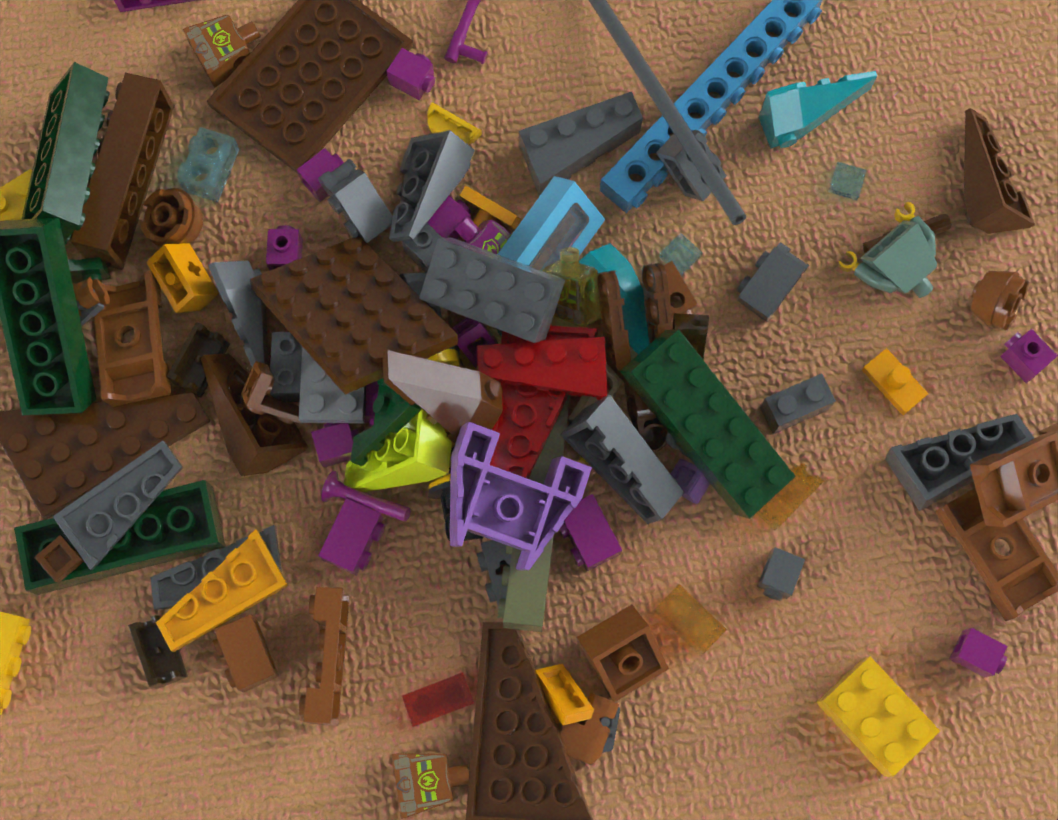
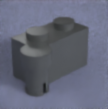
M347 159L346 162L332 172L327 171L318 177V180L330 196L327 200L333 210L338 215L342 213L347 220L344 223V227L353 238L359 236L364 242L368 243L391 226L393 216L365 172L360 169L356 170L357 166L351 159Z
M781 242L777 247L773 248L771 253L764 251L755 264L759 268L752 278L747 275L736 290L740 293L738 302L766 322L769 321L809 267V264H806L790 253L791 249Z

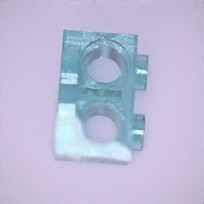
M200 127L197 135L193 136L190 140L188 147L189 155L186 162L180 165L177 178L185 192L219 202L239 152V147L234 137ZM218 147L215 153L206 154L209 148ZM207 174L204 180L195 181L198 175Z

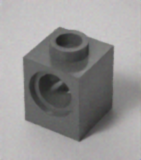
M775 547L769 553L757 587L764 590L763 594L774 600L781 601L782 597L789 598L794 592L805 559Z

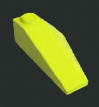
M421 408L396 434L390 432L385 437V444L378 452L371 450L366 455L368 461L364 465L359 466L349 461L346 464L344 485L361 492H370L434 480L449 473L452 442L447 437L442 425L439 423L433 425L426 419L427 412Z

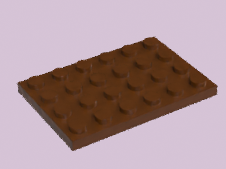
M298 0L207 100V103L213 110L297 173V169L326 146L385 79L388 68L401 48L409 51L413 47V40L359 0Z
M359 236L349 238L326 249H321L316 253L294 260L271 271H266L250 279L251 289L345 395L383 378V352L386 350L426 359L458 345V334L424 300L419 299L420 296Z

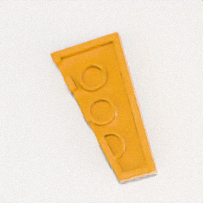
M257 529L247 536L248 539L237 549L235 548L215 570L210 571L198 586L190 593H187L156 622L172 652L179 650L289 586Z

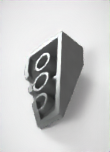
M451 130L411 138L400 167V172L404 174L403 183L397 186L396 193L401 197L400 204L393 211L389 237L393 242L414 239L469 170L470 161L475 150Z

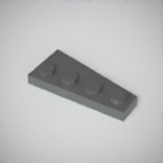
M161 441L52 517L89 569L93 570L183 469V466L166 442Z
M273 525L263 529L264 531L260 532V535L282 572L276 526ZM248 537L237 540L236 543L222 549L211 551L201 558L185 562L150 577L154 609L172 608L187 593H190L198 586L210 571L215 570L226 559L225 557L235 548L237 549Z

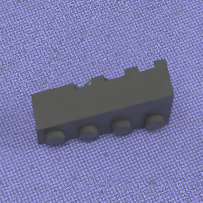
M632 91L519 131V147L539 196L554 176L569 179L572 174L581 168L588 167L598 157L606 152H611L640 133L643 117Z
M610 394L582 409L560 434L647 524L662 520L684 494L675 478L671 476Z
M1013 414L980 423L968 429H957L938 437H928L917 440L912 444L904 446L901 444L891 447L885 460L918 510L921 511L972 483L974 480L970 464L993 453L1003 454L1034 439V437L1018 414Z

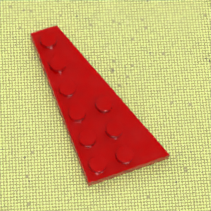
M550 325L546 340L543 341L597 337L598 329ZM502 331L501 344L531 342ZM501 383L503 411L492 429L500 433L490 465L529 479L569 395L567 392L537 390L536 387L514 386Z

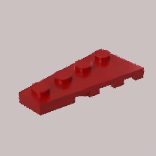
M605 337L549 340L536 343L520 342L477 345L478 371L502 384L536 387L537 390H555L567 392L568 395L581 397L585 395L596 397L597 400L608 395Z

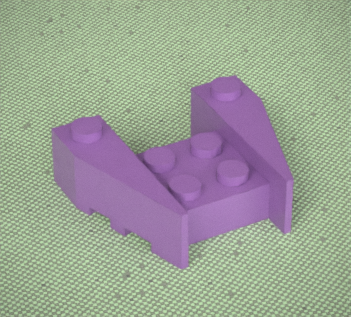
M468 422L461 426L451 454L450 546H462L468 531L522 550L516 569L530 570L552 536L564 524L566 517L581 501L592 467L560 456L551 460L544 484L491 466L490 462L500 433Z

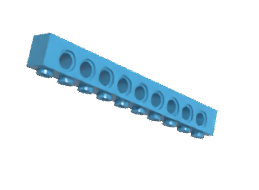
M772 0L674 103L690 130H698L706 136V129L712 123L717 125L723 119L727 112L725 109L731 103L736 105L746 93L745 88L750 83L754 85L761 79L765 73L764 68L769 63L775 64L784 53L783 48L788 42L794 44L798 40L806 23L808 22L811 25L816 21L822 12L820 9L822 0ZM791 12L795 14L796 17H790L786 13ZM767 32H773L778 37H771ZM755 52L759 57H751L747 53ZM736 72L740 75V77L734 78L731 77L728 73ZM716 92L721 97L713 98L708 93ZM696 112L702 117L694 119L689 116V113ZM663 115L601 179L600 192L626 214L633 206L636 209L640 207L648 196L646 192L653 185L657 188L668 175L666 172L667 168L661 160H653L649 157L650 154L656 153L669 140L670 133H674ZM631 174H639L643 177V180L633 181L629 176Z

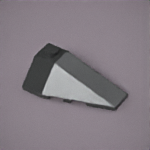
M249 261L213 262L208 264L222 300L233 315L232 323L241 341L243 340L245 344L243 347L252 368L255 361L267 364L269 367L266 305L251 289L250 284L251 278L262 274L260 269L254 270Z

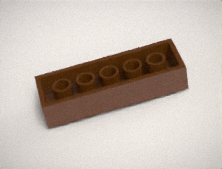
M125 73L122 83L120 82L117 85L115 93L116 103L114 109L110 110L107 116L106 124L108 128L105 137L100 139L95 170L92 177L88 180L90 195L82 209V213H85L84 223L79 231L75 230L70 237L71 243L84 258L101 257L108 267L120 270L124 269L174 109V105L161 80Z

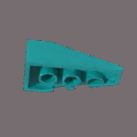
M876 71L845 75L835 83H831L829 78L820 79L817 82L818 84L807 87L805 82H798L767 91L758 118L770 149L777 146L787 148L794 145L797 140L868 92L877 78Z
M609 243L586 254L573 266L574 271H572V268L569 269V272H571V284L572 276L591 281V284L593 283L594 287H596V273L598 276L601 272L616 270L615 274L619 282L620 296L624 298L625 304L622 305L624 329L628 330L629 346L639 354L649 345L643 288L631 263ZM576 286L575 288L570 287L572 291L577 293ZM597 287L596 294L593 295L590 293L591 288L589 293L579 290V295H583V302L585 295V304L586 298L593 300V302L596 301ZM587 305L594 312V314L601 320L600 309L596 308L598 309V312L596 313L595 307Z

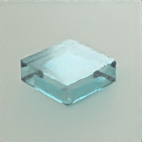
M837 162L828 192L857 201L867 170Z
M680 233L660 252L659 257L665 263L673 261L682 276L702 257L703 253Z

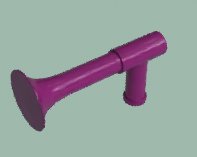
M467 0L458 27L454 31L444 56L446 61L456 63L459 55H462L481 64L485 63L488 55L487 51H481L464 44L467 31L481 0Z
M332 471L324 482L321 493L323 502H328L333 497L348 498L404 522L410 517L411 509L409 507L350 488L339 481L336 471Z

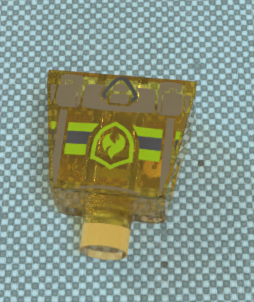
M567 247L561 249L560 259L543 270V272L565 279L553 317L587 327L601 318L597 287L598 271L595 267L579 263V250L577 248Z

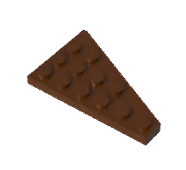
M194 393L160 396L111 407L104 401L93 402L82 413L22 416L21 409L0 411V443L42 518L48 519L161 441H165L169 447L211 421Z
M483 622L466 820H593L520 630L503 628V622Z

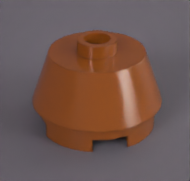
M178 188L158 189L144 202V206H147L144 215V222L140 221V226L144 235L155 245L162 247L164 244L192 243L199 236L203 227V215L190 195L184 190Z
M988 271L983 279L976 283L972 291L971 312L990 329L1002 328L1008 330L1017 317L1015 312L1021 299L1025 300L1029 282L1019 276L1018 272Z

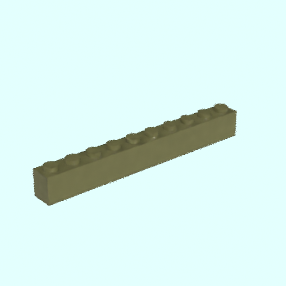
M553 316L551 322L552 326H579V324L574 322L573 318L560 319ZM570 395L529 477L532 481L544 484L551 460L563 456L565 439L560 434L567 427ZM553 536L530 570L516 569L522 550L506 545V554L511 555L510 567L504 566L502 586H508L506 599L500 598L497 616V618H503V628L542 633Z

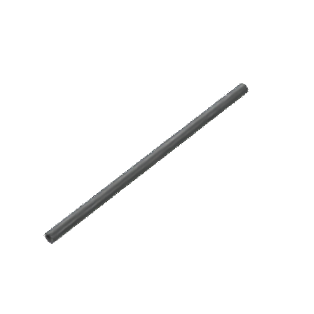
M589 0L733 225L742 223L746 219V214L606 0Z

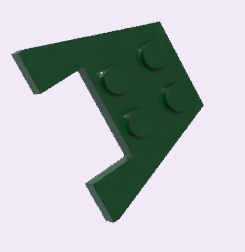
M384 378L377 380L379 390L378 397L373 405V412L375 413L373 427L354 436L350 462L359 466L364 465L368 461L366 455L371 450L378 452L384 446L385 437L390 432L396 434L421 410V407L416 403L410 405L384 382Z

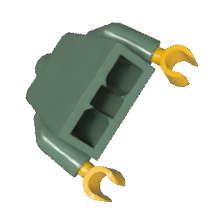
M906 202L904 208L909 214L904 215L896 208L894 217L900 224L860 258L863 263L859 264L857 262L856 254L852 251L846 252V255L854 261L851 265H844L841 261L838 262L841 270L845 272L854 271L856 277L872 288L888 293L898 291L904 294L912 289L918 298H922L928 295L934 288L926 276L937 268L935 233L920 216L915 217L914 204Z

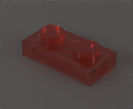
M463 672L402 695L413 727L475 704Z

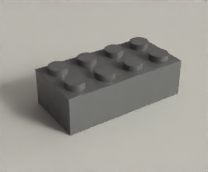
M452 237L438 238L419 299L536 343L546 340L565 279Z

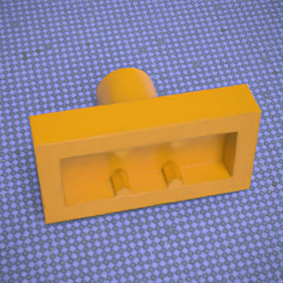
M466 185L459 195L479 209L473 219L477 227L483 221H494V219H497L515 230L521 222L517 215Z
M887 348L861 369L903 416L928 395V392L911 375L910 369L902 365Z
M563 664L535 670L555 723H561L564 726L592 718L594 708Z

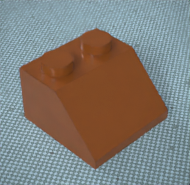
M632 604L577 637L588 661L614 702L669 669L649 625Z

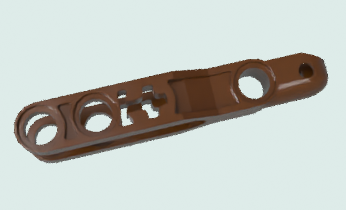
M661 263L644 265L642 268V285L649 344L665 330L673 329L667 274ZM616 270L601 272L597 276V287L603 336L605 337L607 365L624 382L628 414L633 426L652 451L656 453L667 444L665 437L668 431L619 372L631 361L628 330L624 329L622 305H625L624 298L620 296L619 282L615 274Z

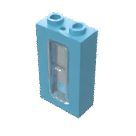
M554 176L497 255L543 272L545 271L554 276H562V264L564 268V262L566 261L572 267V262L574 264L576 259H569L568 247L577 248L580 256L605 221V218L575 181Z

